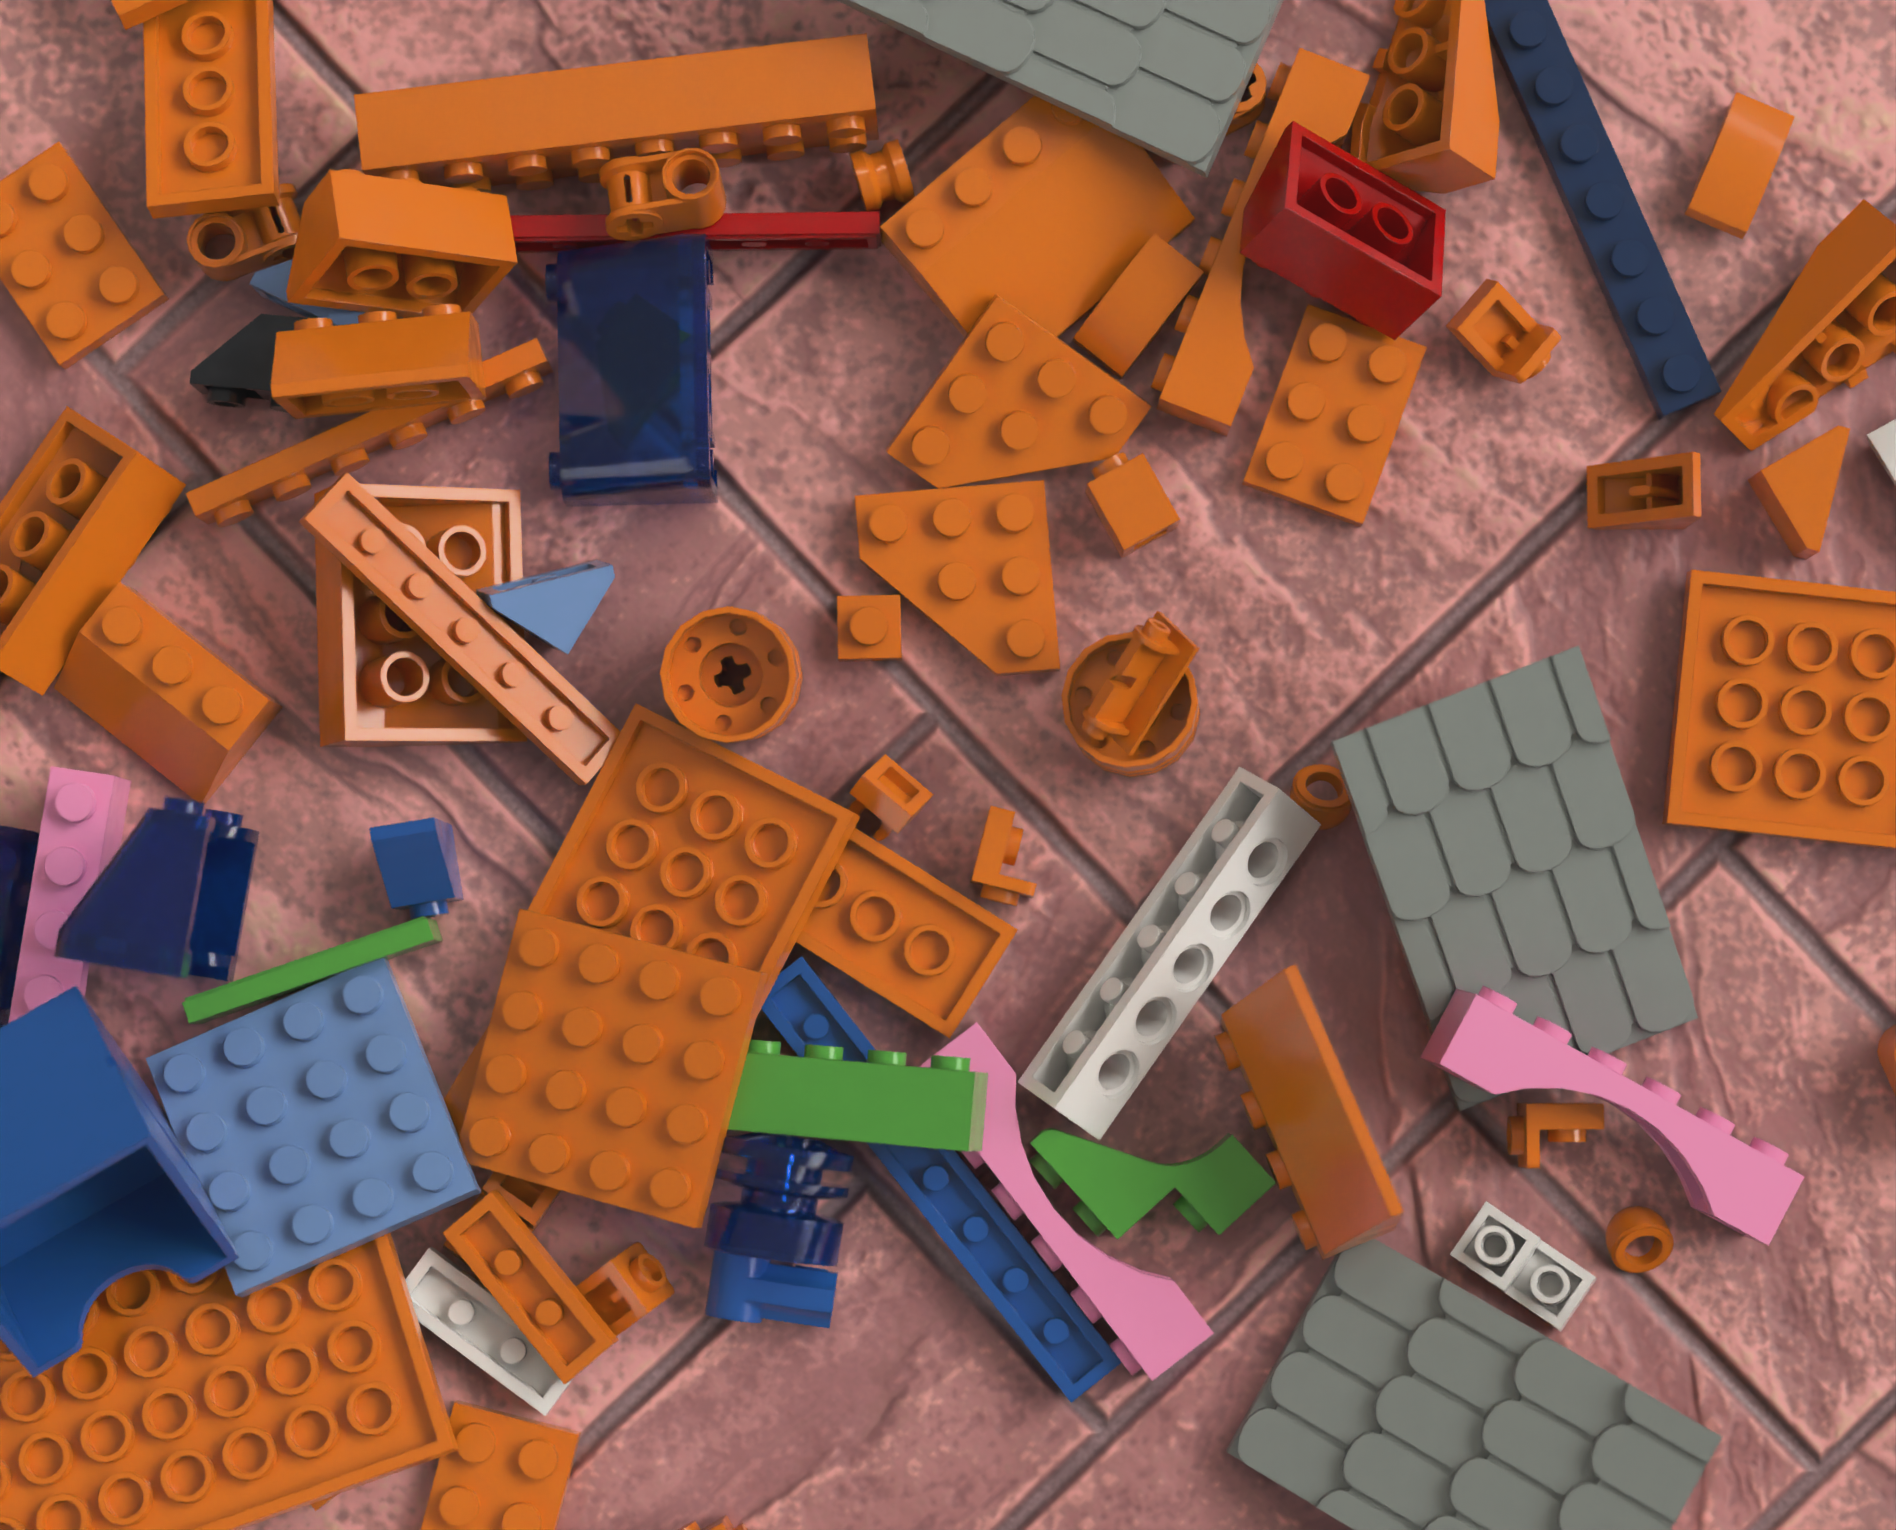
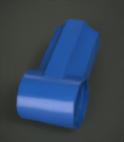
M714 1250L705 1315L740 1322L762 1323V1319L830 1328L838 1272L800 1265L792 1266L772 1263V1258L757 1254Z

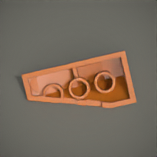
M1396 0L1393 10L1399 16L1389 48L1378 49L1372 68L1380 73L1370 102L1359 103L1352 125L1350 154L1413 191L1446 194L1494 180L1496 177L1500 121L1485 1Z
M1863 199L1817 245L1714 413L1750 451H1753L1812 414L1817 407L1818 399L1842 383H1845L1850 389L1868 378L1866 368L1892 352L1896 354V224Z

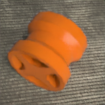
M898 139L885 142L882 149L877 152L868 154L863 150L849 153L856 183L866 212L879 211L884 202L896 199L902 203H907L915 197L909 171Z

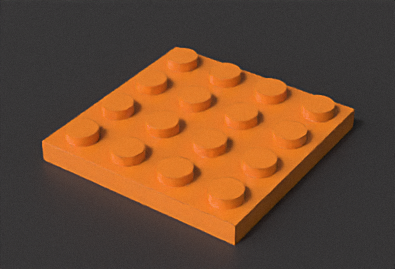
M1692 569L1686 574L1662 824L1896 850V592Z
M635 703L528 910L766 973L768 975L758 1010L759 1014L860 816Z
M519 909L459 1138L468 1163L688 1227L702 1228L768 974L530 910Z

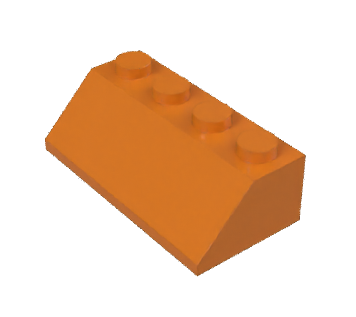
M66 406L0 503V671L42 696L55 677L61 672L78 632L118 582H121L127 571L134 565L138 555L161 521L170 512L174 502L186 486L185 483L68 406ZM14 555L22 560L20 573L8 567L11 566Z

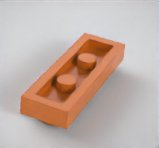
M498 1190L487 1194L442 1233L564 1385L619 1341Z

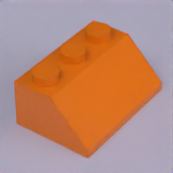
M330 169L303 205L286 290L288 303L365 313L393 311L397 313V317L405 318L421 317L422 309L427 306L456 304L461 307V312L470 311L473 314L517 264L507 196L480 192V190L474 187L452 188L425 184L414 178L391 179L365 175L354 169Z
M456 304L427 306L422 309L421 317L397 319V313L393 311L367 312L358 315V323L333 326V320L329 318H307L295 321L294 330L276 332L271 376L272 398L294 419L486 399L479 323L470 311L461 312V307Z
M120 581L78 632L54 686L55 690L202 806L207 803L283 708V706L143 595Z

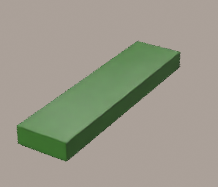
M422 916L187 997L182 1004L189 1024H203L308 988L342 972L383 958L389 960L442 942L443 940L436 920Z

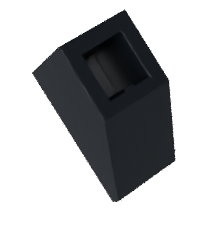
M260 314L191 370L190 384L200 393L208 395L207 403L212 405L243 408L246 405V398L271 400V409L287 412L271 395V376L276 332L294 330L295 321L307 318Z

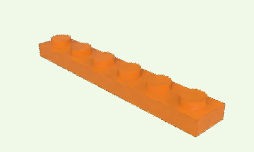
M532 339L482 362L486 399L370 411L185 494L195 516L207 525L214 522L217 523L218 527L236 524L254 513L252 505L275 496L277 502L295 498L312 488L309 480L333 470L335 476L356 471L370 462L367 454L390 444L393 450L410 447L428 436L426 428L446 419H449L452 425L471 420L486 410L485 402L507 393L509 399L525 396L544 385L542 377L554 372L538 339Z
M348 472L342 474L298 522L578 786L586 785L604 765L621 731Z

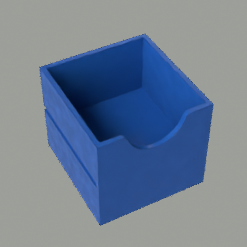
M76 985L0 1028V1339L34 1378L79 1351L83 1343V1326L90 1307L96 1298L116 1280L137 1271L156 1269L171 1272L187 1283H196L239 1258L202 1183L175 1137L165 1111Z

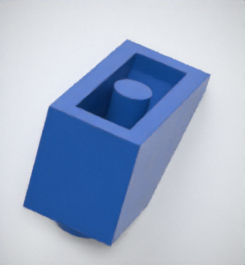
M433 817L369 828L372 845L391 908L398 910L409 909L410 918L414 920L422 916L431 918L449 914L448 902L464 900L451 824Z

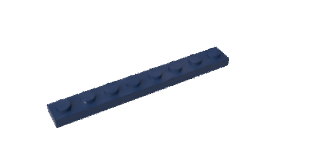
M1484 0L1489 38L1658 419L1661 420L1717 396L1722 392L1548 0Z

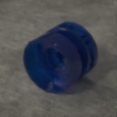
M759 1132L739 1136L726 1135L722 1153L747 1158L746 1169L718 1167L715 1178L742 1188L741 1201H718L710 1204L704 1246L725 1252L777 1261L837 1266L844 1222L818 1213L817 1207L819 1200L848 1198L850 1187L822 1181L823 1170L852 1172L855 1155L839 1152L821 1142V1140L801 1136Z

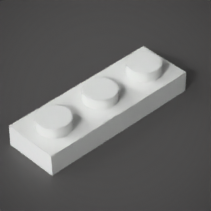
M433 1247L428 1248L405 1279L418 1322L546 1416L572 1380L565 1385L482 1283Z

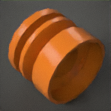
M727 606L702 611L680 625L665 647L660 677L664 700L682 725L702 738L735 743L762 738L785 722L798 703L803 672L799 651L783 628L757 612ZM733 658L737 665H749L752 675L743 679L745 690L741 693H737L733 686H721L719 676L727 672L726 661Z
M1132 632L1107 635L1085 648L1068 669L1061 694L1065 724L1083 755L1105 772L1129 778L1157 774L1179 761L1194 741L1200 719L1195 678L1188 667L1133 755H1128L1108 734L1104 740H1098L1088 735L1081 726L1086 719L1082 714L1084 708L1092 704L1106 679L1114 680L1119 673L1114 667L1133 638Z

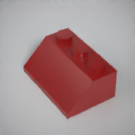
M1292 121L1284 129L1244 208L1239 253L1251 259L1259 267L1269 269L1296 284L1309 295L1320 298L1349 314L1360 324L1372 327L1389 338L1396 340L1442 297L1446 210Z

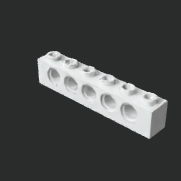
M1239 767L1018 1080V1083L1100 1141L1321 824L1282 790Z

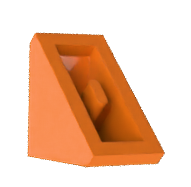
M1838 425L1760 470L1748 479L1749 484L1794 557L1806 560L1820 552L1851 428Z
M1698 452L1586 466L1587 529H1686L1701 518L1700 453Z

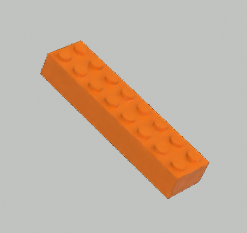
M867 33L354 94L361 167L365 175L391 179L414 178L425 184L452 188L474 187L480 190V192L491 193V186L516 183V188L519 190H541L552 187L555 178L579 176V181L583 183H600L599 169L613 159L627 156L643 157L679 151L685 148L704 150L716 160L718 168H725L740 164L742 162L741 156L767 153V159L783 161L802 157L805 154V148L829 146L830 152L851 153L867 148V141L879 140Z

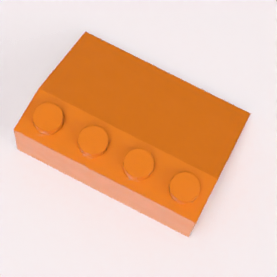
M1034 95L880 226L883 245L964 338L995 294L1059 338L1102 300L1154 233L1169 244L1195 222V218L1143 147Z
M361 484L476 595V589L523 578L520 490ZM330 487L314 493V504ZM315 538L320 747H401L527 742V737ZM497 614L524 639V630Z
M1296 964L1280 971L1222 1013L1221 1025L1224 1032L1214 1035V1038L1228 1071L1240 1067L1249 1091L1240 1094V1099L1254 1131L1265 1127L1275 1150L1265 1154V1157L1279 1190L1291 1186L1300 1207V1211L1291 1214L1298 1236L1305 1250L1317 1247L1321 1259L1324 1260L1394 1231L1404 1211Z

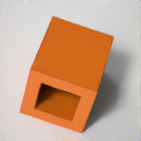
M1122 452L1105 460L1091 470L1095 479L1087 483L1085 493L1121 558L1178 527L1180 518L1143 453L1128 460L1126 454Z

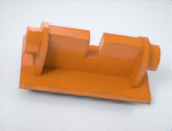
M1156 611L1153 618H1148L1144 626H1135L1132 631L1133 638L1114 667L1119 673L1114 680L1106 679L1092 704L1087 705L1082 712L1086 719L1081 727L1088 735L1098 740H1104L1108 734L1128 755L1134 754L1200 649L1160 611Z

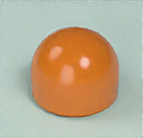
M1315 764L1302 768L1294 776L1289 797L1321 824L1318 830L1334 828L1347 818L1352 805L1339 769L1329 765ZM1316 781H1326L1335 788L1338 798L1334 800L1318 799L1309 793L1307 787Z
M1631 1206L1620 1210L1612 1217L1606 1229L1605 1240L1608 1252L1614 1264L1625 1272L1642 1273L1650 1271L1666 1261L1673 1250V1236L1665 1220L1656 1211L1647 1207ZM1654 1236L1653 1246L1645 1255L1632 1256L1625 1252L1627 1246L1636 1238Z

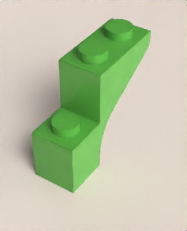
M1054 1128L1040 1131L1029 1141L1038 1151L1029 1162L1054 1189L1065 1181L1076 1193L1081 1201L1072 1209L1097 1237L1108 1229L1118 1240L1174 1188L1182 1196L1173 1205L1199 1233L1209 1225L1216 1234L1220 1235L1276 1184L1273 1178L1230 1133L1225 1135L1212 1148L1197 1157L1183 1162L1167 1164L1152 1162Z

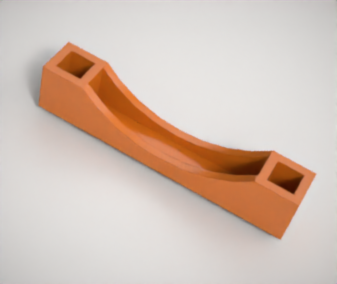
M1299 48L1292 66L1280 62L1267 95L1268 99L1278 103L1269 124L1259 120L1255 124L1243 155L1253 159L1254 163L1246 182L1234 178L1220 213L1231 217L1223 240L1213 236L1210 237L1198 267L1205 275H1208L1200 298L1190 294L1187 295L1174 330L1184 333L1185 336L1177 356L1164 352L1152 382L1151 388L1162 392L1156 409L1227 437L1254 370L1245 340L1241 309L1243 266L1246 256L1239 252L1244 208L1284 129L1292 121L1342 148L1371 75Z

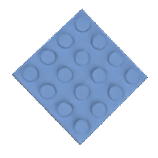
M386 958L337 974L145 1058L174 1135L202 1183L239 1255L238 1259L225 1266L235 1295L239 1297L252 1294L481 1193L471 1165L468 1163L460 1144L458 1133L402 993Z

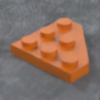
M995 294L886 447V453L938 489L1095 462L1117 455L1152 406L1121 382Z
M1044 480L855 496L860 562L898 591L911 605L947 635L955 639L996 676L1060 671Z

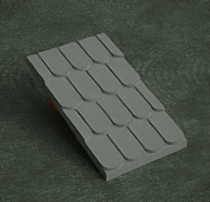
M1284 0L837 1L1207 178Z
M1579 645L1330 743L1431 1036L1456 989L1478 995L1482 986L1488 987L1516 1002L1517 1006L1513 1015L1533 1025L1538 1016L1570 1032L1572 1037L1567 1045L1585 1055H1588L1591 1047L1611 1053L1698 1018L1694 1007V998L1669 928L1671 925L1635 823V814L1610 744L1611 738ZM1444 1071L1457 1111H1462L1505 1094L1494 1095L1474 1088Z
M1372 1239L1335 1255L1226 1451L1353 1530H1671L1705 1470L1706 1464L1710 1461L1721 1441L1722 1436L1380 1241Z

